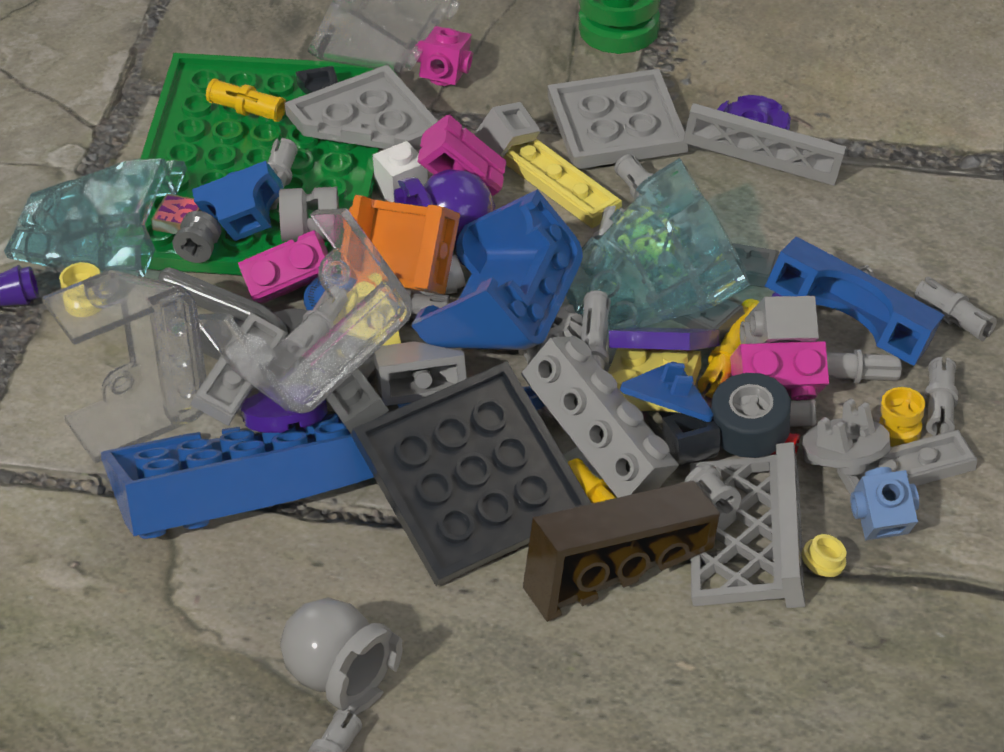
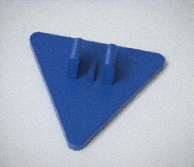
M667 363L622 382L620 391L624 394L706 422H711L714 416L710 407L693 384V376H688L684 371V363Z

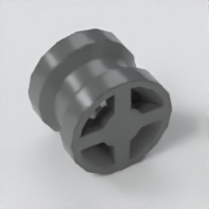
M191 211L184 216L181 222V229L177 231L173 239V248L183 259L189 262L201 263L210 258L214 250V244L217 243L222 232L221 225L217 219L206 212Z

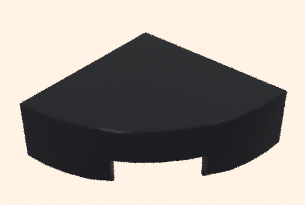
M334 66L296 72L297 84L305 94L338 83Z

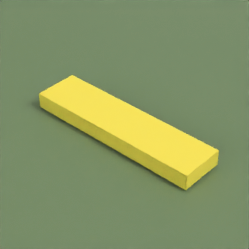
M538 139L511 146L503 157L509 168L592 229L601 223L602 213L606 207L616 206L614 215L618 214L620 207L622 208L621 199Z

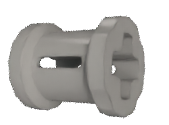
M711 464L698 466L689 473L685 482L695 481L720 512L719 522L729 519L739 509L741 504L740 493L734 487L726 486L720 479L721 474L715 466ZM700 481H703L707 485L704 489L699 484ZM719 499L725 502L724 506L718 502Z

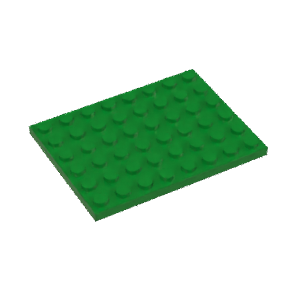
M173 53L110 253L112 267L163 270L170 267L186 272L242 275L238 262L285 243L281 239L279 203L276 209L269 211L270 228L234 241L221 225L222 232L217 243L214 244V250L210 258L201 263L189 262L180 257L173 248V239L176 234L153 230L151 220L166 194L194 199L192 189L225 177L231 172L243 170L265 160L268 162L273 142L278 139L281 143V138L293 141L297 145L298 151L291 167L292 180L288 185L284 186V189L302 188L306 194H311L314 188L337 187L340 239L323 241L335 267L336 274L340 275L339 256L341 249L345 246L347 237V214L349 208L353 205L355 195L372 197L375 183L373 154L382 151V148L306 137L301 134L286 116V112L279 122L251 113L244 116L238 114L234 108L209 103L206 100V90L209 82L215 78L240 87L245 84L251 85L258 92L283 97L288 102L307 95L297 84V71L334 66L339 83L386 64ZM388 65L398 76L397 65ZM308 210L309 218L319 216V212Z

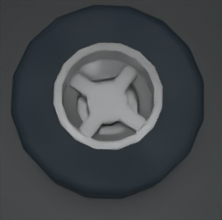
M746 372L731 376L722 382L714 392L711 411L714 415V422L720 428V446L727 452L739 457L758 458L775 452L776 444L785 443L790 432L791 399L786 388L775 378L762 373Z

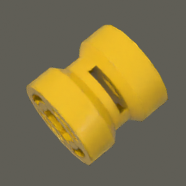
M896 387L886 391L882 396L880 410L882 416L880 417L879 424L889 431L890 446L892 447L917 441L921 438V420L924 416L925 400L916 390L907 387Z

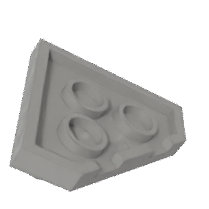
M388 65L285 102L286 116L303 136L388 149L408 141L415 150H419L422 148L420 147L422 134L438 122Z

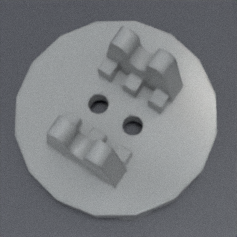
M850 398L843 404L842 418L829 420L827 417H824L818 422V425L810 428L803 436V459L805 463L810 465L839 468L840 472L845 475L861 474L866 470V464L882 458L891 451L890 433L883 425L873 421L868 403L864 402L861 404L857 411L855 401Z

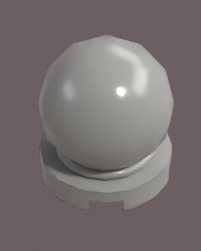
M329 597L305 603L299 607L287 620L280 641L285 668L299 683L315 691L326 692L327 700L334 707L342 711L347 710L352 715L365 711L381 697L384 691L377 686L383 680L388 668L395 672L397 671L403 652L401 637L393 633L389 627L382 623L369 624L368 620L352 604Z

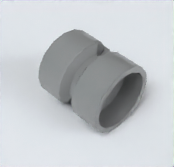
M337 187L314 188L311 194H306L302 188L279 190L282 242L289 240L297 241L299 236L313 230L319 233L323 240L340 239ZM308 210L319 212V216L309 218Z

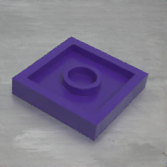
M638 327L609 330V348L695 350L719 346L720 329Z

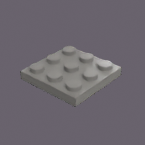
M659 69L548 85V99L571 164L578 169L614 164L627 154L635 155L640 160L688 152V144L683 143L685 131Z

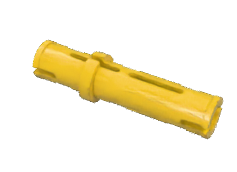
M746 299L743 301L741 306H743L745 314L732 325L720 346L715 347L708 357L709 365L698 381V388L701 393L706 389L708 383H711L705 396L713 398V394L718 386L732 376L730 356L741 344L740 324L759 303L758 300Z

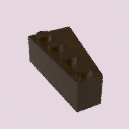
M693 480L535 516L532 518L523 589L548 622L562 616L560 609L576 601L581 606H584L599 599L598 591L619 582L625 588L638 582L639 578L650 568L658 566L663 571L714 547L720 512Z

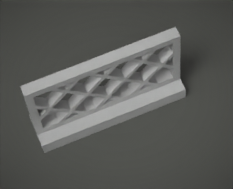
M794 442L776 444V455L690 463V472L698 466L707 464L715 466L720 472L721 477L725 479L724 483L726 486L738 487L748 494L741 500L739 509L733 516L723 522H718L715 539L727 547L714 558L705 552L691 558V598L693 606L785 598L787 608L805 607L804 571L801 555L802 529L799 470ZM770 471V476L758 486L745 480L753 472ZM722 499L718 500V502L722 506L725 505V502ZM760 501L771 509L757 520L746 513V511L756 502ZM735 520H739L749 528L735 539L724 532V530ZM761 534L772 541V543L762 552L757 553L746 545ZM739 553L750 562L736 573L724 564ZM762 568L774 576V583L754 585L748 579ZM715 572L728 580L720 588L702 589V583Z

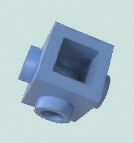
M890 467L869 470L865 473V476H862L854 492L851 493L852 513L855 519H861L865 541L909 534L918 522L915 510L919 509V495L916 485L914 483L909 484L906 470L892 472Z

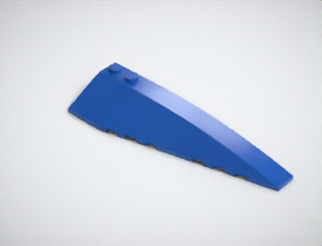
M530 386L523 387L536 410L545 407L544 403ZM410 403L398 404V406L401 408ZM337 413L326 414L321 421L306 428L296 427V423L288 424L289 430L281 433H254L249 430H240V427L222 429V436L220 438L201 439V432L100 452L125 525L133 536L139 535L141 538L146 539L162 536L166 533V529L179 526H183L186 529L201 528L207 526L211 519L310 497L358 483L374 476L352 439L351 433Z

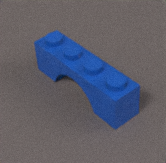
M797 236L780 252L765 284V287L782 296H815L816 305L830 307L853 317L872 333L877 347L913 366L928 349L945 315Z

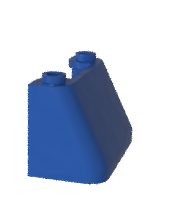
M537 189L464 225L457 239L456 255L461 264L466 266L472 274L458 300L441 308L434 305L427 306L418 312L411 326L424 342L444 348L526 350L543 343L580 267L583 253L580 242L575 234Z

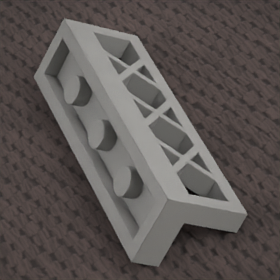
M695 103L692 104L683 143L833 186H835L846 146Z

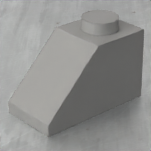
M416 341L373 347L377 387L380 397L386 406L414 402L467 379L465 356L462 351Z

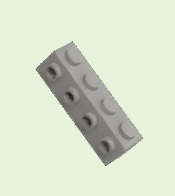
M576 336L550 338L522 371V377L617 498L658 489L679 466L669 453L670 449L667 443L651 431L643 421L642 412L634 404L627 401L617 388V382L614 377L599 366L591 356L592 351L584 341Z

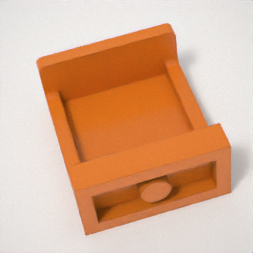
M355 195L353 205L349 208L347 214L348 231L345 246L341 249L339 256L340 275L351 277L360 282L375 270L382 269L386 273L388 286L445 295L460 213L443 206L428 205L423 207L374 200L362 195Z

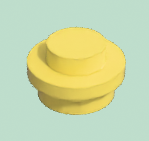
M817 535L814 539L807 541L802 549L801 555L804 563L813 573L819 576H838L846 566V548L841 541L831 535Z

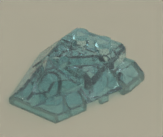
M680 158L645 179L636 189L640 195L624 212L617 209L609 219L613 224L598 240L591 237L582 247V262L566 297L569 304L573 305L575 312L582 315L583 318L584 296L590 291L595 290L605 292L608 298L611 299L607 337H609V330L641 328L713 308L750 285L749 278L746 275L747 270L714 209L704 197L696 181Z
M165 159L123 161L75 180H68L33 192L25 202L4 252L7 258L42 266H48L53 261L63 262L65 268L79 262L90 263L100 270L101 278L145 277L155 252V247L145 223L156 196H165L166 194L177 195L187 170L184 161H166Z

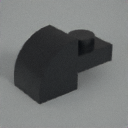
M648 411L649 427L655 435L667 443L670 449L669 453L679 466L718 455L720 450V428L713 419L711 422H706L679 412Z

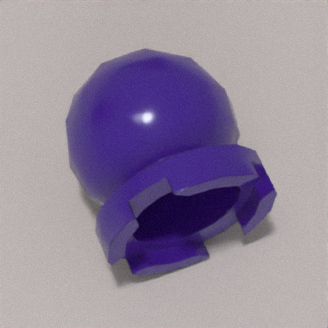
M446 169L431 176L424 186L416 177L398 180L400 188L394 190L395 203L423 207L428 205L443 206L460 213L454 249L457 247V239L464 225L495 210V203L489 186L479 176L464 170Z

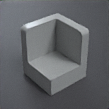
M516 102L492 107L474 135L503 158L511 146L534 141L541 130L523 104Z

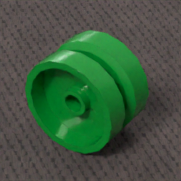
M579 0L578 28L581 38L589 46L602 52L623 54L644 49L657 39L660 30V12L658 8L661 0Z

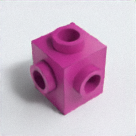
M435 26L425 40H420L417 47L416 62L421 63L419 77L430 79L433 84L440 86L456 85L463 73L468 74L471 68L473 52L469 50L472 34Z

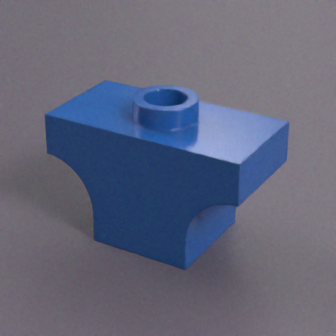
M265 160L194 188L192 192L194 202L200 210L217 219L232 239L236 241L271 227L269 211L273 202L279 197V190L283 189V184Z

